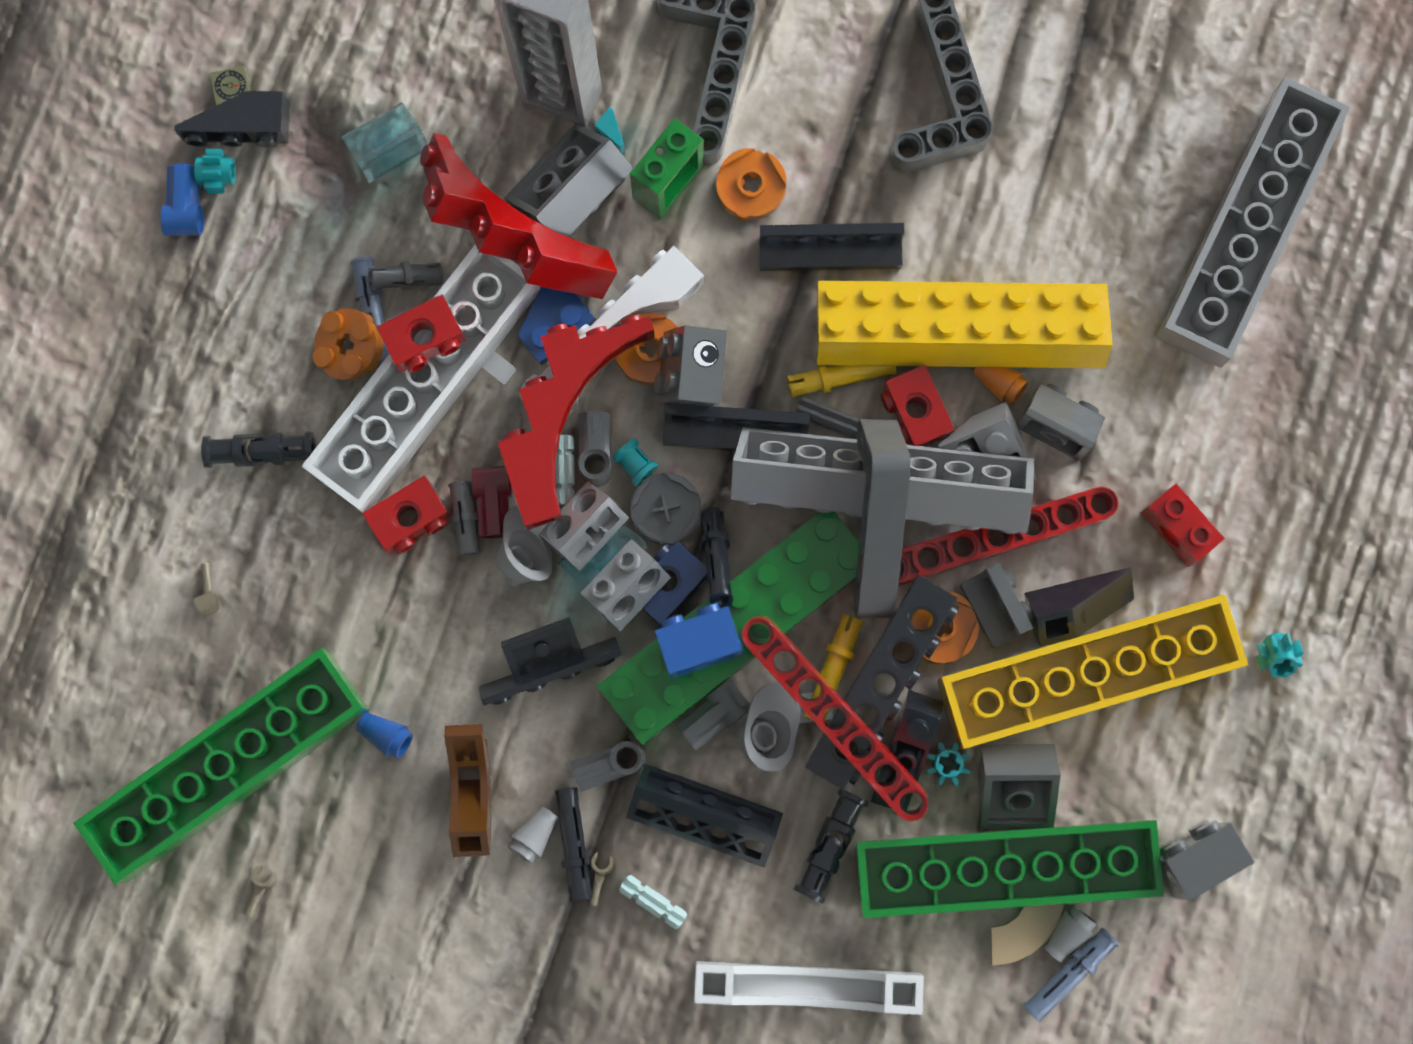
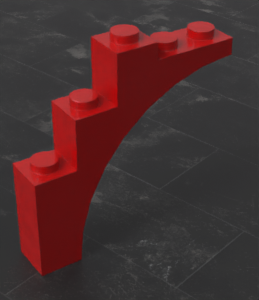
M433 133L428 145L422 148L420 154V164L428 180V185L423 192L422 201L431 222L470 230L479 253L518 261L527 284L603 300L618 273L608 250L582 243L557 233L507 204L488 189L466 167L454 151L446 135Z
M633 315L621 320L620 326L608 330L606 326L596 327L587 331L584 338H579L575 325L568 327L567 324L553 326L546 330V335L540 336L554 378L547 380L546 376H540L525 382L526 387L519 389L532 431L526 433L525 429L514 430L504 435L505 440L497 442L527 530L562 519L556 493V457L560 435L569 412L585 386L606 364L629 348L655 337L650 316L641 318V315Z

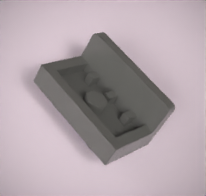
M999 562L961 583L960 587L966 599L973 607L976 618L991 647L996 648L1033 629L1030 623L1033 621V616L1029 607L1024 601L1019 602L1013 590L1016 588L1015 580L1007 568L1002 569Z

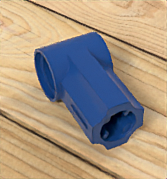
M188 164L168 166L166 204L162 205L160 215L162 232L164 236H201L204 230V215L202 206L199 204L200 185L195 180L194 166Z

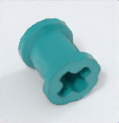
M636 438L625 443L612 456V460L615 463H620L632 477L631 482L634 486H638L644 479L650 477L659 467L656 461L651 462L638 447L639 442Z

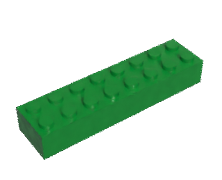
M834 511L830 513L819 512L731 581L733 602L728 608L742 647V656L671 679L657 638L597 685L598 689L644 746L756 658L742 640V630L749 619L754 616H766L786 635L855 581L859 549L858 540ZM709 598L685 616L683 620L697 617L698 609L712 605ZM756 623L750 627L749 635L754 642L764 643L768 641L770 632L764 624Z
M320 648L73 822V824L114 885L128 883L359 719L370 709L331 653Z
M1157 820L854 841L859 912L862 918L1164 896Z

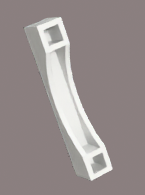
M675 246L667 253L664 250L660 251L650 261L649 266L651 268L642 277L639 275L634 276L623 289L625 293L616 302L611 299L598 312L599 319L591 326L585 324L577 331L579 338L586 337L585 333L596 327L606 326L608 330L620 326L621 320L644 312L679 309L704 285V275ZM547 362L549 367L540 375L546 376L547 380L554 378L549 362ZM533 374L530 378H528V379L526 380V382H527L528 380H531V379H533V378L540 377V376H538L537 374ZM579 397L572 406L569 415L578 408Z
M697 961L694 1003L812 1006L922 1015L924 976L915 972Z

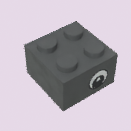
M684 325L664 332L657 346V356L661 359L660 373L656 374L654 381V393L658 395L657 404H665V402L701 406L721 404L726 330Z
M1208 820L1202 821L1188 830L1191 835L1188 838L1179 841L1174 838L1159 846L1163 881L1175 899L1191 901L1255 863L1232 823L1217 822V820L1211 822Z

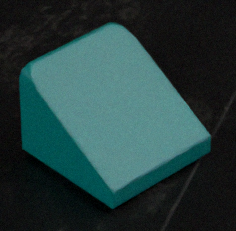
M610 107L594 123V130L596 133L610 139L624 156L623 139L614 110Z

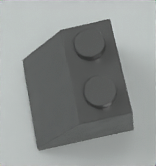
M1040 383L1017 423L1019 429L1080 461L1095 444L1105 417L1098 414L1099 410L1094 405L1085 401L1077 403L1067 398V393L1060 387L1053 384L1045 386Z
M981 744L978 768L980 829L1054 827L1061 777L1055 744Z

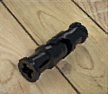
M312 431L300 436H284L282 433H273L268 438L262 434H237L231 439H212L210 436H203L201 457L205 468H212L213 464L232 463L236 467L261 466L269 462L274 465H284L285 461H306L315 450L316 444ZM249 439H251V440H250V444H249L248 447H247V452H248V455L250 456V458H251L252 461H250V460L248 459V457H247V452H246V444H247V441H248ZM301 447V450H289L288 448Z
M840 788L837 792L839 798L830 817L825 818L816 839L815 849L808 855L806 860L808 866L800 884H795L793 890L822 904L825 901L823 894L832 875L837 874L840 868L839 860L845 855L855 835L856 830L854 826L863 807H867L869 801ZM831 830L840 832L843 837V843L838 838L826 835L827 832Z

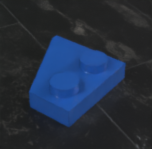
M541 287L518 337L537 362L543 365L548 359L540 336L546 335L547 329L556 325L567 324L568 327L575 325L578 331L585 324L591 326L596 321V318L576 294Z

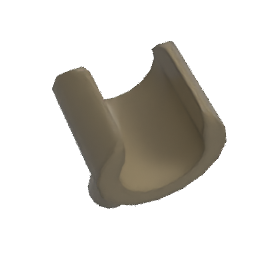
M210 563L201 564L204 594L194 598L197 611L202 613L204 617L218 611L220 608V601L212 586Z
M598 853L594 854L591 859V867L595 873L591 889L593 898L589 899V905L597 906L605 875H608L613 869L612 856H610L609 866L603 870L598 869L595 865Z
M262 865L257 866L252 872V880L255 886L244 912V915L252 918L265 889L271 888L277 879L276 873L272 871L270 879L265 883H260L258 877L262 872Z

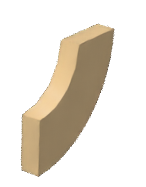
M1064 904L1022 907L1017 916L1006 924L990 927L991 965L1013 963L1037 951L1054 932L1061 918Z

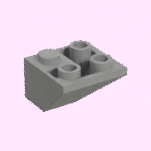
M1006 402L972 416L939 444L940 449L1030 458L1022 433Z

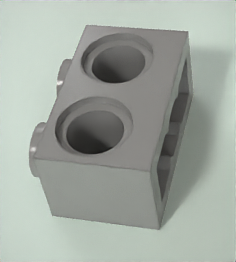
M587 481L560 510L562 519L548 523L539 535L560 556L577 570L581 571L629 517L609 496Z
M631 539L580 594L611 624L621 631L671 577L654 558Z

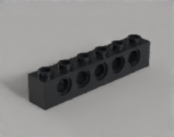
M917 574L898 606L894 617L891 618L843 699L854 712L859 707L865 705L875 710V720L866 725L880 741L884 734L880 733L879 730L884 721L887 719L892 722L903 704L898 700L903 689L906 687L911 690L922 671L917 669V666L922 657L930 658L941 639L937 638L936 634L941 625L949 626L960 608L955 605L958 599L955 595ZM921 609L929 611L933 618L931 625L924 630L916 629L911 624L912 615ZM899 642H908L914 648L913 656L907 661H898L892 655L893 647ZM889 674L894 678L895 685L890 692L881 693L874 688L873 681L878 675ZM837 709L829 723L830 726L837 727L845 722L846 716L841 709ZM824 733L805 765V768L842 790L845 789L848 782L855 785L861 775L850 761L837 751L836 746ZM856 736L853 738L857 744L855 754L862 755L870 750L871 743L866 737Z

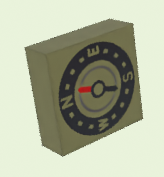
M244 65L210 73L216 105L246 91H251L247 69Z

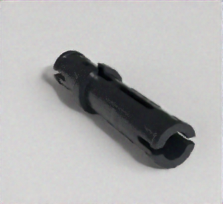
M709 507L701 512L703 526L701 549L706 554L710 604L718 603L719 607L723 608L733 602L727 555L730 541L724 529V512L720 511V508Z
M578 787L555 790L564 851V861H561L562 869L566 868L569 902L592 899L593 895L588 865H591V859L586 854Z

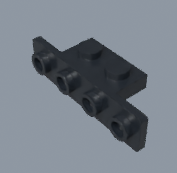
M570 617L501 642V647L512 674L479 686L480 699L483 705L491 703L493 705L503 704L515 694L524 691H538L544 688L548 682L556 679H571L579 675L581 670L589 667L607 666L622 655L616 637H612L581 649Z

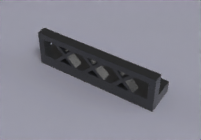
M904 223L760 225V271L902 269Z
M665 402L663 446L736 451L743 427L808 434L810 414Z
M646 763L636 784L626 815L627 819L764 868L783 817V813ZM639 800L654 804L658 812L649 813L638 809ZM678 814L688 816L693 824L682 825L677 823L673 816ZM716 826L724 829L728 836L724 838L713 836L709 828ZM752 839L765 844L762 853L747 848L743 841Z

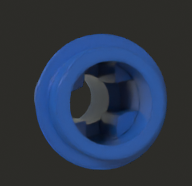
M369 712L364 713L356 725V731L361 733L364 738L387 758L394 757L400 759L408 750L413 739V734L408 731L407 726L372 715Z

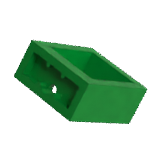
M674 118L629 173L633 199L661 220L704 167L703 139ZM661 148L664 152L662 155H657L655 150Z

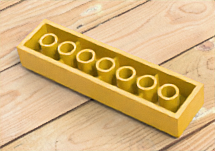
M818 281L816 299L817 365L1106 368L1113 346L1107 284Z
M1226 594L947 675L937 681L955 740L958 743V750H962L1247 666L1248 662Z

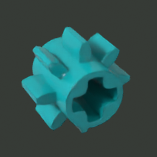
M205 149L206 156L196 158L194 174L196 183L204 185V189H207L209 194H225V186L228 187V185L235 184L236 165L234 158H227V154L223 153V149Z
M1289 633L1270 634L1263 640L1262 644H1257L1259 655L1256 658L1259 669H1269L1271 677H1289L1296 672L1298 667L1303 666L1301 656L1304 652L1300 640L1292 642Z
M939 742L937 743L939 753L936 755L928 754L927 759L932 761V768L927 769L925 773H935L939 776L937 779L938 786L944 783L945 778H950L952 785L957 786V775L960 773L963 775L970 774L968 769L963 768V761L967 760L970 755H960L956 752L958 749L957 742L951 745L950 750H945L944 745ZM950 754L953 756L952 763L956 765V769L949 770L944 774L942 772L943 765L939 763V759L947 758Z

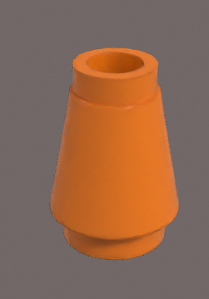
M975 367L973 375L1001 403L1007 402L1010 405H1014L1019 400L1029 383L1023 378L1022 373L1008 367Z

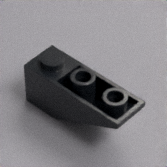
M246 91L176 124L174 131L183 142L190 146L202 147L206 146L207 142H221L222 145L227 147H240L242 143H256L260 147L274 148L277 147L278 143L288 144L290 102L283 91Z
M1128 567L1024 593L1025 603L1033 616V621L1030 622L1033 627L1031 630L1040 647L1077 638L1134 600L1132 569Z
M908 690L888 750L918 782L941 721L944 701ZM882 765L878 780L884 783L892 781L896 776L895 769L891 765ZM874 789L871 802L892 809ZM913 793L903 795L900 800V804L905 810L908 809Z

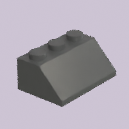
M575 123L504 199L513 208L532 220L571 238L577 231V227L590 214L599 209L601 202L614 189L623 184L625 177L633 168L610 139Z

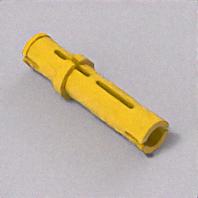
M818 365L817 370L787 375L786 379L788 390L791 389L789 392L790 396L795 398L796 396L822 391L823 394L829 393L831 388L891 374L895 375L897 371L896 366L834 365L826 367V365Z
M846 614L841 615V621L832 644L828 643L825 651L828 652V655L820 673L836 692L848 660H853L855 654L852 650L861 626L864 624L863 621L854 617L851 619ZM816 683L811 699L817 697L821 692L818 683ZM827 710L824 714L825 721L829 713V710ZM805 712L803 717L812 720Z

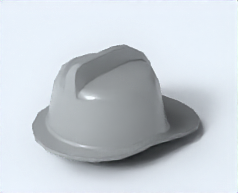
M518 505L512 507L505 514L503 540L496 550L495 558L497 566L507 577L508 586L511 587L530 581L541 582L547 580L552 574V547L539 535L547 524L527 530Z
M770 683L758 690L750 704L747 718L741 723L738 732V742L741 750L745 753L748 760L763 771H778L784 768L791 760L800 721L801 707L780 683Z

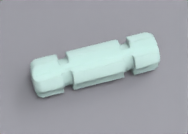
M560 435L556 457V486H558L556 493L560 506H565L575 495V490L572 489V486L575 485V457L572 455V452H574V438L570 435Z
M628 875L619 887L620 893L629 899L633 897L636 899L635 903L659 919L663 917L666 919L665 923L674 929H678L686 919V911L677 905L673 907L670 905L671 901L647 885L643 887L640 885L641 881L632 875Z

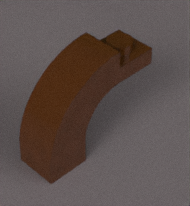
M483 724L445 726L444 739L450 772L451 809L449 837L453 857L490 855L492 822L491 777L488 743L484 737Z

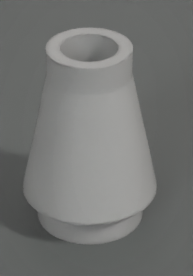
M541 806L525 824L510 836L512 841L508 848L532 864L536 857L541 858L551 832L559 818Z
M1073 905L1069 911L1064 910L1044 949L1056 960L1062 962L1070 953L1094 935L1092 930L1097 926V923L1083 910Z

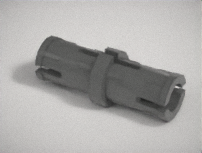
M400 262V265L372 266L368 268V282L371 290L402 288L405 291L417 286L442 285L444 280L443 267L440 262L427 264Z
M458 481L448 484L453 515L450 516V524L454 525L457 556H471L481 553L476 528L478 513L474 512L472 482Z

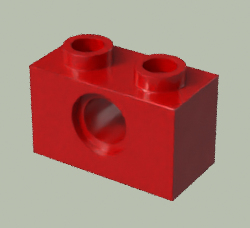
M443 294L376 327L400 373L406 370L408 373L416 372L428 364V359L439 354L442 357L448 356L461 348L460 344L466 341ZM419 331H432V337L429 342L425 344H416L414 342L415 335Z
M926 365L885 381L883 386L884 393L880 394L881 400L887 413H894L906 445L927 447L946 439L955 431ZM909 403L920 404L924 409V416L921 418L909 416L906 412V405Z
M425 475L362 513L380 544L390 555L394 552L400 555L416 545L414 540L426 532L429 536L439 532L447 525L445 520L451 516ZM410 509L416 510L418 513L416 523L409 527L402 526L400 522L402 514Z
M1177 483L1140 512L1187 567L1199 562L1225 539Z

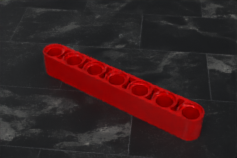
M1103 486L1032 507L1030 518L1037 522L1039 526L1038 534L1031 536L1024 532L1014 534L1003 533L1005 538L1004 545L998 547L989 543L987 533L990 529L988 528L975 530L965 528L902 548L900 563L902 574L899 577L898 587L912 583L917 574L928 578L1100 524L1115 514L1119 506L1118 497L1113 490ZM1092 497H1100L1105 500L1107 504L1105 514H1099L1091 507ZM1064 507L1071 511L1073 515L1072 524L1065 525L1058 520L1056 515L1058 508ZM960 539L966 541L970 546V555L968 557L957 556L952 549L953 541ZM927 550L934 554L936 564L933 568H924L919 564L917 556L920 551Z
M760 615L749 619L742 630V640L746 647L899 817L910 822L921 819L928 808L927 795L922 786L770 618ZM756 623L767 626L770 632L768 641L764 643L754 642L749 635L750 627ZM786 651L792 654L795 658V666L789 671L778 669L774 663V657L777 653ZM809 679L816 681L820 686V694L813 699L803 697L799 691L801 682ZM830 708L841 709L846 716L845 722L837 727L830 726L824 719L826 711ZM856 736H863L870 741L871 748L865 754H855L849 747L850 741ZM884 764L891 765L896 771L895 778L886 783L880 782L874 774L875 770ZM907 793L917 794L922 800L920 806L915 810H905L900 804L903 795Z

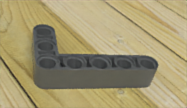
M656 0L658 12L667 19L718 30L693 132L703 140H712L717 144L713 150H704V166H711L721 159L724 152L755 25L756 3L754 0H678L676 2ZM709 1L715 6L709 10H702L697 5L700 2ZM736 9H744L749 14L746 17L737 18L731 12ZM735 41L741 47L738 50L729 51L723 45L726 42ZM720 74H727L733 80L727 84H720L715 78ZM711 107H720L725 113L720 117H712L707 114V110Z
M918 0L916 12L950 119L904 131L897 135L892 145L890 162L897 171L903 173L913 172L977 154L987 146L993 130L989 111L953 0H938L942 5L938 8L930 7L926 4V0ZM938 31H946L952 36V38L949 40H941L936 36L935 33ZM956 63L961 66L963 71L953 73L945 65ZM959 95L968 96L973 104L969 106L961 105L957 102L956 97ZM977 128L982 132L983 137L979 139L971 138L966 130ZM936 137L945 138L950 146L939 148L934 145L932 139ZM907 146L912 148L916 155L912 158H906L900 155L898 149Z
M859 419L857 426V449L866 478L854 589V613L856 618H893L896 609L910 481V454L897 420Z

